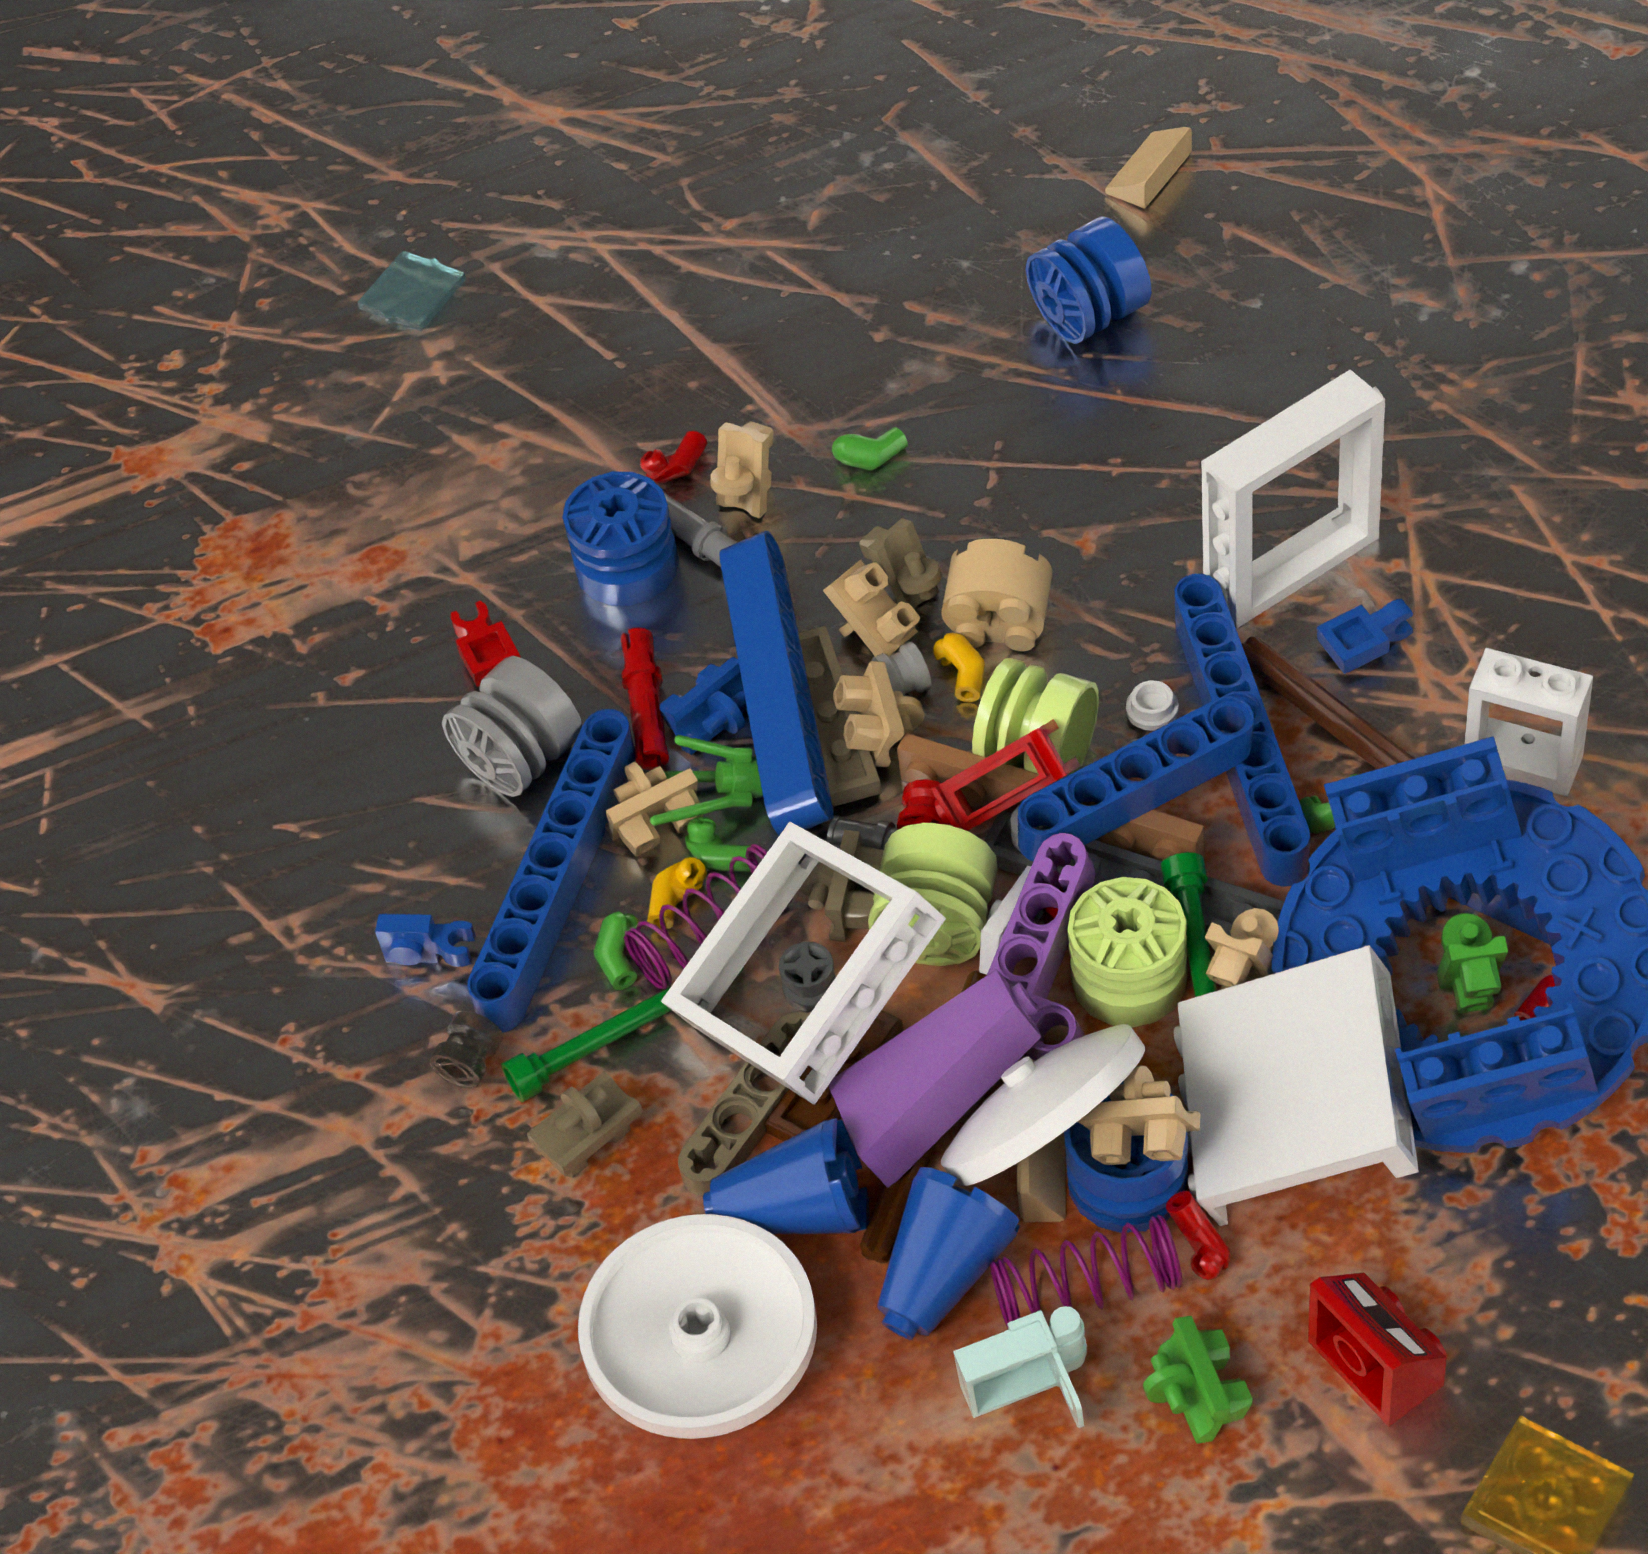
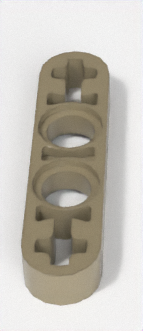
M790 1012L783 1015L775 1022L759 1045L780 1057L789 1044L788 1038L795 1036L810 1014ZM747 1061L689 1138L678 1156V1166L685 1187L693 1194L703 1196L704 1192L710 1191L712 1178L746 1161L766 1133L765 1121L789 1089L780 1084L771 1091L757 1090L752 1086V1083L758 1075L764 1072ZM733 1114H744L752 1119L750 1127L739 1134L727 1133L721 1128V1125L727 1117ZM713 1140H714V1141L716 1142V1144L719 1146V1148L716 1150V1152H715ZM712 1157L714 1158L716 1169L704 1168L699 1174L696 1173L694 1166L696 1163L706 1165Z

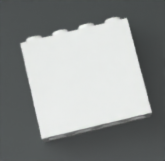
M1370 945L1178 1002L1180 1026L1174 1028V1039L1184 1064V1074L1180 1075L1178 1079L1179 1089L1183 1101L1188 1107V1111L1196 1110L1200 1113V1131L1187 1132L1188 1151L1193 1157L1194 1173L1188 1176V1186L1190 1193L1199 1206L1203 1207L1219 1226L1228 1224L1227 1204L1383 1162L1396 1178L1419 1172L1409 1101L1395 1049L1401 1047L1391 975Z

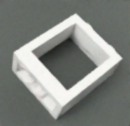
M1485 648L1469 687L1465 744L1494 736L1507 780L1542 787L1553 793L1568 797L1583 758L1593 676ZM1539 672L1541 675L1533 677L1529 673ZM1490 702L1563 722L1561 736L1488 717Z

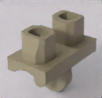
M901 518L890 529L876 526L860 540L859 546L864 558L877 562L887 574L888 586L884 589L896 604L902 601L909 603L915 609L920 603L933 598L939 593L937 584L942 577L940 567L934 559L926 558L912 521Z
M844 830L840 850L879 871L884 850L862 846L860 831ZM818 862V865L814 867L799 890L806 896H809L808 906L813 909H822L826 901L825 915L832 920L829 939L846 942L849 928L869 929L868 919L870 910L874 905V893L858 891L860 884Z
M603 1071L580 1091L570 1087L561 1094L563 1105L530 1130L527 1136L529 1142L565 1177L573 1178L588 1166V1158L607 1142L616 1143L631 1131L630 1124L642 1115L643 1111L641 1104L627 1095L615 1083L612 1077Z

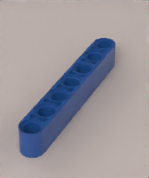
M763 531L721 549L719 557L764 804L769 820L778 836H780L789 822L807 830L833 819L834 811L783 555L773 535L769 531Z
M1201 573L1190 574L1177 582L1174 589L1176 631L1202 705L1224 696H1232L1248 703L1254 713L1251 752L1246 760L1227 770L1226 774L1261 873L1267 881L1281 887L1292 886L1293 883L1303 881L1309 871L1310 830L1221 586L1217 580L1209 575ZM1222 730L1225 733H1234L1231 730Z
M602 709L588 716L584 722L468 978L467 987L478 1022L485 1030L492 1033L511 1031L523 1020L605 834V825L609 823L606 810L618 804L613 789L627 783L628 779L624 768L636 762L635 747L627 717L620 711Z

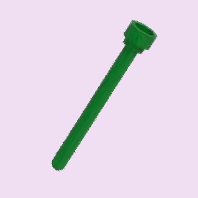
M1193 852L1175 854L1164 859L1160 866L1164 887L1171 891V894L1178 899L1186 918V949L1195 997L1217 991L1216 983L1206 975L1211 962L1208 941L1205 939L1207 933L1200 895L1204 892V884L1208 881L1205 860L1201 854Z
M671 987L540 1056H537L536 1053L528 1056L520 1053L501 1063L505 1078L518 1100L523 1103L542 1093V1086L550 1082V1075L672 1011L661 1002Z

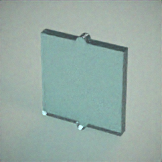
M403 250L357 303L359 309L385 318L388 324L396 322L421 332L463 284L466 276L462 271L440 264L437 258L429 260Z

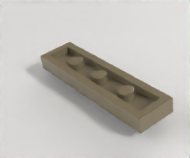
M826 625L799 632L833 807L881 794L880 779L870 751L847 749L844 725L849 714H856V711L836 709L833 692L840 676L843 674Z

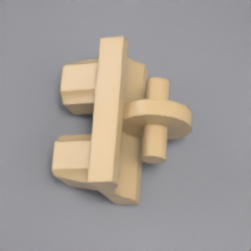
M749 421L742 427L725 422L718 429L717 468L710 474L711 488L717 493L716 505L742 508L748 511L751 516L757 518L762 517L767 512V490L771 487L772 472L768 469L769 448L773 445V429L771 427Z
M859 560L823 591L847 620L838 629L843 637L855 631L874 656L882 653L890 656L918 632L915 626L920 621V616L909 603L901 601L896 604L884 588L888 586V576L877 562L865 565L862 560Z
M870 661L863 676H840L833 692V699L837 710L859 712V714H849L844 725V739L847 749L870 751L875 767H889L891 763L889 754L891 747L901 740L905 733L914 735V729L919 727L924 720L925 714L919 700L914 697L903 696L901 691L893 692L885 662Z
M636 762L625 766L624 769L628 782L613 789L620 804L606 810L609 823L605 825V828L612 840L621 838L635 856H640L660 843V836L654 825L650 823V818L653 815L699 803L697 797L698 780L691 768L667 779L661 766L647 773H644ZM703 815L672 823L678 834L687 831L688 823L693 818L703 817Z
M1254 908L1246 910L1238 915L1233 922L1230 932L1231 936L1227 935L1222 926L1211 923L1205 939L1215 951L1206 971L1209 979L1222 985L1221 989H1225L1273 974L1271 963L1273 955L1271 952H1273V942L1277 940L1279 932L1278 922L1274 916L1264 909Z
M1141 1065L1133 1069L1124 1080V1084L1119 1085L1110 1093L1111 1101L1100 1102L1077 1122L1091 1130L1092 1157L1104 1165H1119L1130 1162L1131 1136L1144 1135L1143 1154L1150 1159L1158 1161L1181 1160L1186 1132L1200 1131V1113L1196 1110L1186 1111L1177 1096H1170L1169 1082H1154L1151 1071L1147 1066Z

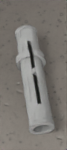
M664 492L672 524V533L692 546V552L704 561L712 560L721 567L720 550L738 542L728 536L727 530L723 526L713 521L708 523Z

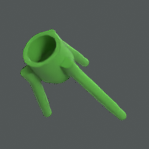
M677 735L674 741L679 746L727 758L726 761L717 762L715 771H693L698 783H715L717 792L726 793L727 796L653 815L650 818V823L657 826L730 807H751L752 798H761L763 796L756 756H752V748H733L698 738ZM664 771L667 779L683 772Z

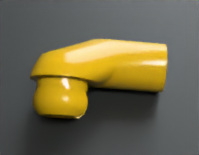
M947 633L944 635V638L935 642L933 646L934 657L936 660L941 659V665L943 666L953 664L957 668L955 697L967 703L976 702L981 694L985 668L984 658L964 635Z
M696 857L684 858L681 862H677L657 874L652 884L647 922L661 929L659 913L662 905L676 907L678 903L683 901V894L686 889L699 890L702 887L707 872L704 863ZM670 909L664 912V921L667 929L674 925L675 911Z

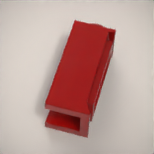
M1055 720L1049 721L932 788L931 790L936 797L934 801L935 809L943 823L969 831L1079 768L1080 764L1076 757L1063 763L1048 737L1050 733L1059 729ZM1026 751L1039 775L980 809L973 811L960 788Z

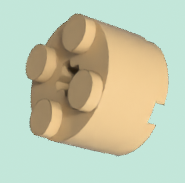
M1004 539L974 540L968 543L967 551L960 554L957 549L951 557L941 613L946 625L955 633L964 635L974 648L981 647L984 641L1005 643L1007 647L1015 651H1028L1034 648L1036 638L1041 635L1044 629L1053 575L1050 563L1041 554H1039L1037 561L1025 555V545Z

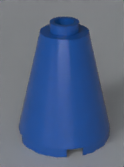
M837 1118L824 1120L712 1178L710 1191L703 1194L705 1213L742 1219L765 1229L771 1234L856 1233L857 1231L867 1229L870 1219L867 1187L859 1189L856 1170L862 1169V1164L844 1121H837Z
M920 1167L917 1175L913 1178L877 1303L878 1310L885 1315L881 1323L890 1331L908 1340H913L916 1333L929 1336L990 1267L991 1262L995 1261L1015 1239L1020 1228L1018 1217L989 1194L977 1187H974L972 1192L954 1186L957 1177L928 1167Z

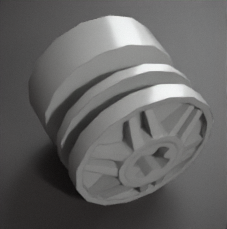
M510 656L504 658L481 680L480 692L473 691L467 693L461 699L460 705L453 706L444 714L442 727L455 753L476 776L498 792L513 797L521 795L530 786L532 779L539 778L544 773L546 767L545 760L552 761L558 759L575 743L582 728V722L571 699L550 676L526 659Z

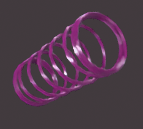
M752 844L751 847H747L746 858L740 856L733 857L729 865L731 879L717 872L709 873L706 880L708 896L696 889H686L683 894V908L685 912L672 905H662L659 913L661 929L650 922L640 921L636 928H630L629 931H625L624 941L632 959L643 975L658 989H666L667 986H671L672 977L662 955L651 940L640 931L641 927L648 926L666 940L673 955L684 969L689 960L669 936L664 921L665 910L670 909L683 917L689 923L699 943L702 944L707 935L692 919L687 903L688 895L694 893L706 900L712 906L719 920L724 911L714 900L711 890L712 878L718 877L723 879L738 894L742 888L738 886L734 873L735 862L742 861L748 864L753 873L759 865L755 854L763 859L768 852L765 848ZM649 957L651 958V960L653 961L654 965L656 966V968H657L659 974L657 973V971L655 970L654 966L652 965V963H651Z
M1160 1214L1156 1217L1152 1215L1149 1220L1153 1256L1138 1229L1128 1222L1123 1226L1121 1233L1123 1267L1105 1235L1096 1231L1091 1238L1090 1244L1093 1278L1079 1250L1066 1239L1060 1249L1063 1290L1044 1253L1036 1248L1033 1249L1029 1260L1033 1301L1014 1263L1005 1256L1002 1259L998 1258L997 1262L993 1260L990 1264L992 1279L1007 1329V1323L1021 1317L1005 1263L1012 1270L1031 1314L1040 1311L1035 1274L1036 1254L1044 1263L1063 1307H1072L1066 1270L1067 1245L1076 1256L1083 1270L1097 1307L1103 1310L1104 1302L1096 1257L1097 1237H1100L1109 1251L1128 1298L1133 1301L1135 1295L1127 1254L1128 1228L1132 1230L1142 1246L1159 1290L1163 1293L1166 1290L1164 1280L1170 1289L1180 1288L1182 1285L1180 1262L1171 1232L1163 1216Z

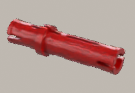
M636 627L629 629L628 634L623 633L620 638L625 662L621 679L623 688L629 694L636 763H638L641 769L652 770L661 766V763L666 765L669 762L664 720L659 709L661 704L659 687L663 682L661 668L656 666L652 632L646 628Z

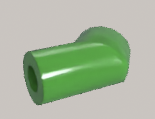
M708 817L693 818L687 825L689 835L685 837L686 846L694 857L704 863L706 869L730 871L729 865L733 857L740 856L746 858L747 847H751V845L725 844L715 834L716 823ZM737 861L734 864V872H751L748 864L742 861Z

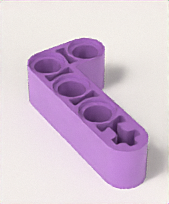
M1066 833L1050 836L1038 849L987 973L988 975L997 969L1011 987L1020 982L1036 1004L1038 1012L1033 1014L1031 1018L1041 1038L1023 1055L1025 1057L1029 1056L1033 1060H1037L1050 1051L1085 1036L1076 1018L1067 1007L1047 999L1069 945L1067 928L1070 910L1080 896L1092 888L1096 874L1094 864L1079 838ZM1072 859L1076 862L1075 866L1069 865ZM1059 865L1064 866L1061 874L1057 870ZM1060 887H1062V889L1064 890L1065 893H1063V892H1061V891L1059 890ZM1054 907L1058 909L1056 917L1050 923L1044 925L1034 923L1035 916L1043 908ZM1033 957L1038 959L1036 967L1029 974L1023 976L1013 974L1014 967L1023 958ZM1058 1025L1069 1027L1068 1035L1059 1044L1047 1045L1043 1043L1045 1034L1052 1027Z

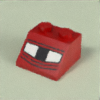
M1364 1272L1319 1277L1310 1283L1308 1342L1388 1427L1444 1386L1447 1357L1442 1343L1429 1329L1422 1328L1420 1330L1405 1315L1401 1301L1392 1290L1386 1286L1379 1288Z

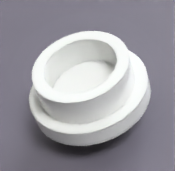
M1150 680L1138 684L1126 701V714L1129 721L1143 730L1155 731L1176 720L1179 712V703L1176 695L1169 686L1160 681Z

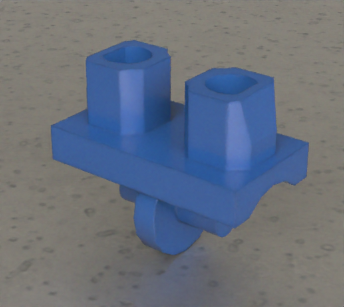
M731 657L720 667L713 664L708 665L698 673L695 682L696 686L684 696L672 694L660 704L659 708L667 726L674 731L675 736L683 735L710 741L723 729L733 734L737 733L745 726L743 713L747 711L738 659ZM681 746L682 751L690 755L696 752V750Z

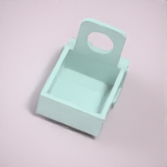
M1064 1306L1054 1310L1049 1326L1042 1310L1007 1323L1008 1330L953 1351L960 1387L973 1418L1057 1386L1062 1391L1077 1427L1081 1428L1084 1426L1082 1407L1068 1372L1078 1369L1084 1363L1087 1343L1084 1337V1322L1080 1318L1079 1313L1072 1307Z

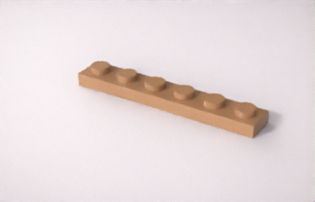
M909 733L904 734L897 747L901 780L909 783L921 779L943 783L986 758ZM1004 763L960 789L971 806H985L1039 774ZM1022 801L1009 807L1005 811L1013 813V811L1021 804ZM1095 802L1080 803L1086 806L1097 805ZM1151 810L1095 839L1159 861L1185 852L1198 853L1205 858L1203 825L1155 810Z

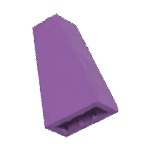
M997 969L834 1077L828 1085L858 1156L887 1188L897 1182L1001 1078L1002 1074L1014 1065L1041 1038L1031 1018L1033 1014L1038 1012V1008L1020 982L1011 987Z

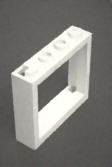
M1352 370L1343 373L1201 461L1203 574L1211 576L1221 586L1236 629L1379 539L1385 398L1376 386L1372 388ZM1340 438L1338 508L1252 561V492Z
M789 822L661 1002L692 1027L815 1105L946 918L915 890ZM804 854H807L806 857H805V858L803 859V861L801 862V864H799V861L802 859V857L804 856ZM818 862H821L890 902L781 1056L778 1057L712 1015L711 1012ZM915 914L920 916L911 928L908 924ZM703 999L701 1004L698 1006L697 1004L699 1003V1001ZM809 1066L812 1070L805 1080L802 1081L800 1076Z

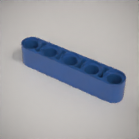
M1232 696L1215 699L1029 795L1021 802L1018 808V847L1021 854L1028 860L1034 861L1042 843L1050 836L1059 833L1072 834L1079 838L1083 845H1086L1241 764L1248 758L1251 752L1254 713L1250 705L1244 700ZM1222 730H1231L1234 733H1225ZM1176 754H1187L1189 756L1178 757L1176 756ZM1129 778H1141V779H1144V780H1142V781H1131V780H1128V779H1129ZM1095 802L1097 805L1086 806L1080 803ZM1037 826H1048V827H1050L1051 829H1048V830H1037V829H1034V827H1037Z

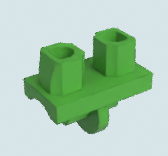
M1461 913L1453 916L1446 923L1441 934V944L1445 952L1436 972L1439 988L1453 987L1458 1013L1488 1010L1494 1005L1493 995L1499 993L1502 988L1499 971L1508 954L1505 936H1498L1492 939L1489 925L1481 917L1471 913Z
M1192 1316L1175 1318L1172 1323L1174 1334L1160 1345L1157 1350L1158 1354L1151 1358L1150 1361L1155 1372L1144 1381L1143 1389L1150 1402H1168L1173 1414L1184 1413L1196 1444L1211 1442L1223 1424H1228L1245 1417L1252 1405L1253 1398L1245 1380L1237 1378L1220 1381L1215 1370L1224 1369L1230 1359V1346L1223 1330H1198Z

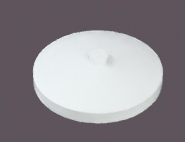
M1121 1024L1077 1038L1050 1051L1034 1062L1029 1056L1019 1060L1002 1074L1001 1078L1004 1084L982 1103L957 1133L942 1156V1167L948 1174L957 1177L955 1181L957 1186H968L986 1180L1025 1159L1074 1125L1113 1092L1133 1071L1145 1052L1143 1042L1130 1025Z
M715 1214L687 1215L668 1219L647 1227L624 1241L603 1261L593 1275L583 1296L578 1320V1339L582 1358L594 1388L606 1404L623 1419L639 1428L667 1437L687 1439L708 1438L728 1434L758 1421L774 1410L788 1397L804 1375L814 1351L817 1334V1314L811 1285L806 1272L793 1252L773 1234L755 1224L742 1219Z

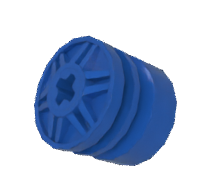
M1103 216L1071 232L1068 235L1067 241L1059 239L1048 245L1047 248H1043L1029 256L1025 267L1031 294L1042 316L1065 341L1073 344H1078L1093 336V333L1108 327L1110 319L1117 321L1148 304L1152 294L1150 276L1136 244L1120 225L1112 219Z
M616 471L594 476L576 487L565 502L562 519L580 588L592 599L610 606H632L649 601L666 590L676 576L679 558L675 538L671 530L672 524L669 517L668 504L662 488L649 477L635 472Z
M1110 1094L1102 1102L1111 1101ZM1076 1122L1064 1131L1069 1195L1080 1214L1098 1227L1122 1233V1228L1127 1222L1141 1232L1150 1229L1149 1220L1152 1215L1156 1217L1160 1214L1165 1221L1171 1217L1166 1210L1168 1200L1173 1195L1188 1189L1187 1132L1181 1160L1158 1161L1150 1159L1143 1154L1144 1135L1131 1136L1130 1162L1119 1165H1104L1092 1157L1091 1130Z

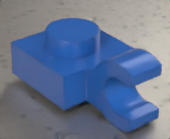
M1402 598L1391 601L1382 609L1372 614H1369L1361 604L1317 626V640L1340 670L1346 674L1389 653V641L1398 642L1413 633V628L1406 620L1413 616V612Z
M378 914L375 929L386 962H396L401 965L439 963L441 955L445 962L451 966L464 967L471 964L472 959L468 947L454 946L460 941H475L476 935L470 922L454 921L448 924H435L432 915Z

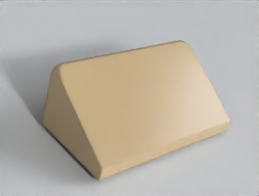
M1180 127L1152 132L1107 185L1105 194L1146 208L1192 152L1191 128Z
M1064 1132L1017 1163V1194L1020 1218H1023V1222H1060L1066 1217Z

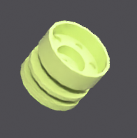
M1005 658L994 670L981 698L974 723L972 738L973 754L987 758L1054 719L1059 729L1050 733L1048 737L1063 763L1074 757L1078 760L1080 767L1068 775L1080 770L1090 747L1097 720L1099 690L1096 683L1068 674L1057 673L1047 684V674L1043 667L1030 665L1027 668L1024 661ZM1026 751L1005 762V764L1018 768L1024 763V770L1039 774Z
M936 823L907 825L891 834L883 852L879 871L918 892L946 918L915 962L918 964L946 966L961 964L975 957L980 950L981 930L987 923V905L993 895L998 870L996 855L986 842L971 832L951 825ZM874 893V905L870 910L868 919L869 930L890 902ZM915 914L908 925L912 928L920 916Z
M1119 877L1100 882L1084 892L1070 910L1067 931L1071 955V983L1077 1001L1091 1016L1107 1024L1115 1026L1128 1024L1131 1027H1137L1157 1022L1172 1012L1185 994L1188 977L1186 952L1187 923L1180 902L1165 887L1147 879Z

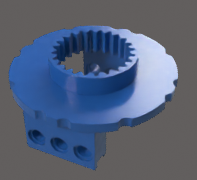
M1494 736L1324 784L1336 830L1326 838L1308 859L1310 864L1308 876L1299 883H1293L1287 894L1278 919L1279 932L1277 940L1273 942L1271 962L1273 974L1370 945L1390 972V975H1392L1393 968L1388 957L1397 956L1400 951L1395 937L1408 938L1411 932L1407 922L1410 919L1422 923L1426 921V908L1430 905L1441 912L1446 910L1447 900L1450 897H1455L1461 905H1467L1472 894H1479L1482 903L1487 905L1496 895L1500 896L1503 907L1508 910L1519 903L1523 917L1527 920L1535 917L1539 931L1542 934H1547L1556 966L1552 967L1555 986L1547 987L1545 991L1549 1007L1536 1006L1533 1010L1535 1017L1520 1021L1519 1016L1507 1018V1025L1462 1037L1460 1032L1448 1034L1449 1040L1439 1042L1438 1037L1433 1034L1423 1040L1418 1026L1415 1024L1407 1026L1402 1012L1395 1007L1401 1047L1395 1049L1407 1091L1415 1147L1459 1153H1475L1482 1145L1491 1142L1502 1144L1507 1149L1533 1142L1535 1135L1544 1128L1554 1127L1563 1130L1571 1126L1607 1100L1634 1070L1633 1055L1635 1050L1639 1046L1648 1043V890L1642 885L1645 877L1644 869L1627 844L1605 822L1579 804L1569 807L1563 806L1555 801L1552 791L1519 781L1507 780Z

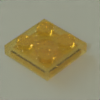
M1520 1415L1462 1512L1461 1524L1516 1554H1593L1630 1490L1634 1474Z

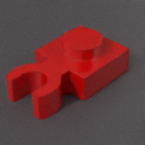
M481 600L475 602L478 617L474 620L464 621L460 618L457 611L451 612L455 634L459 637L455 640L457 649L476 687L480 686L481 680L504 658L510 656L521 658L503 622L499 621L492 624L488 607Z

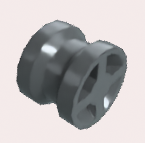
M801 942L785 950L779 961L778 968L783 982L782 988L786 1001L795 1009L812 1012L836 978L831 953L818 943Z

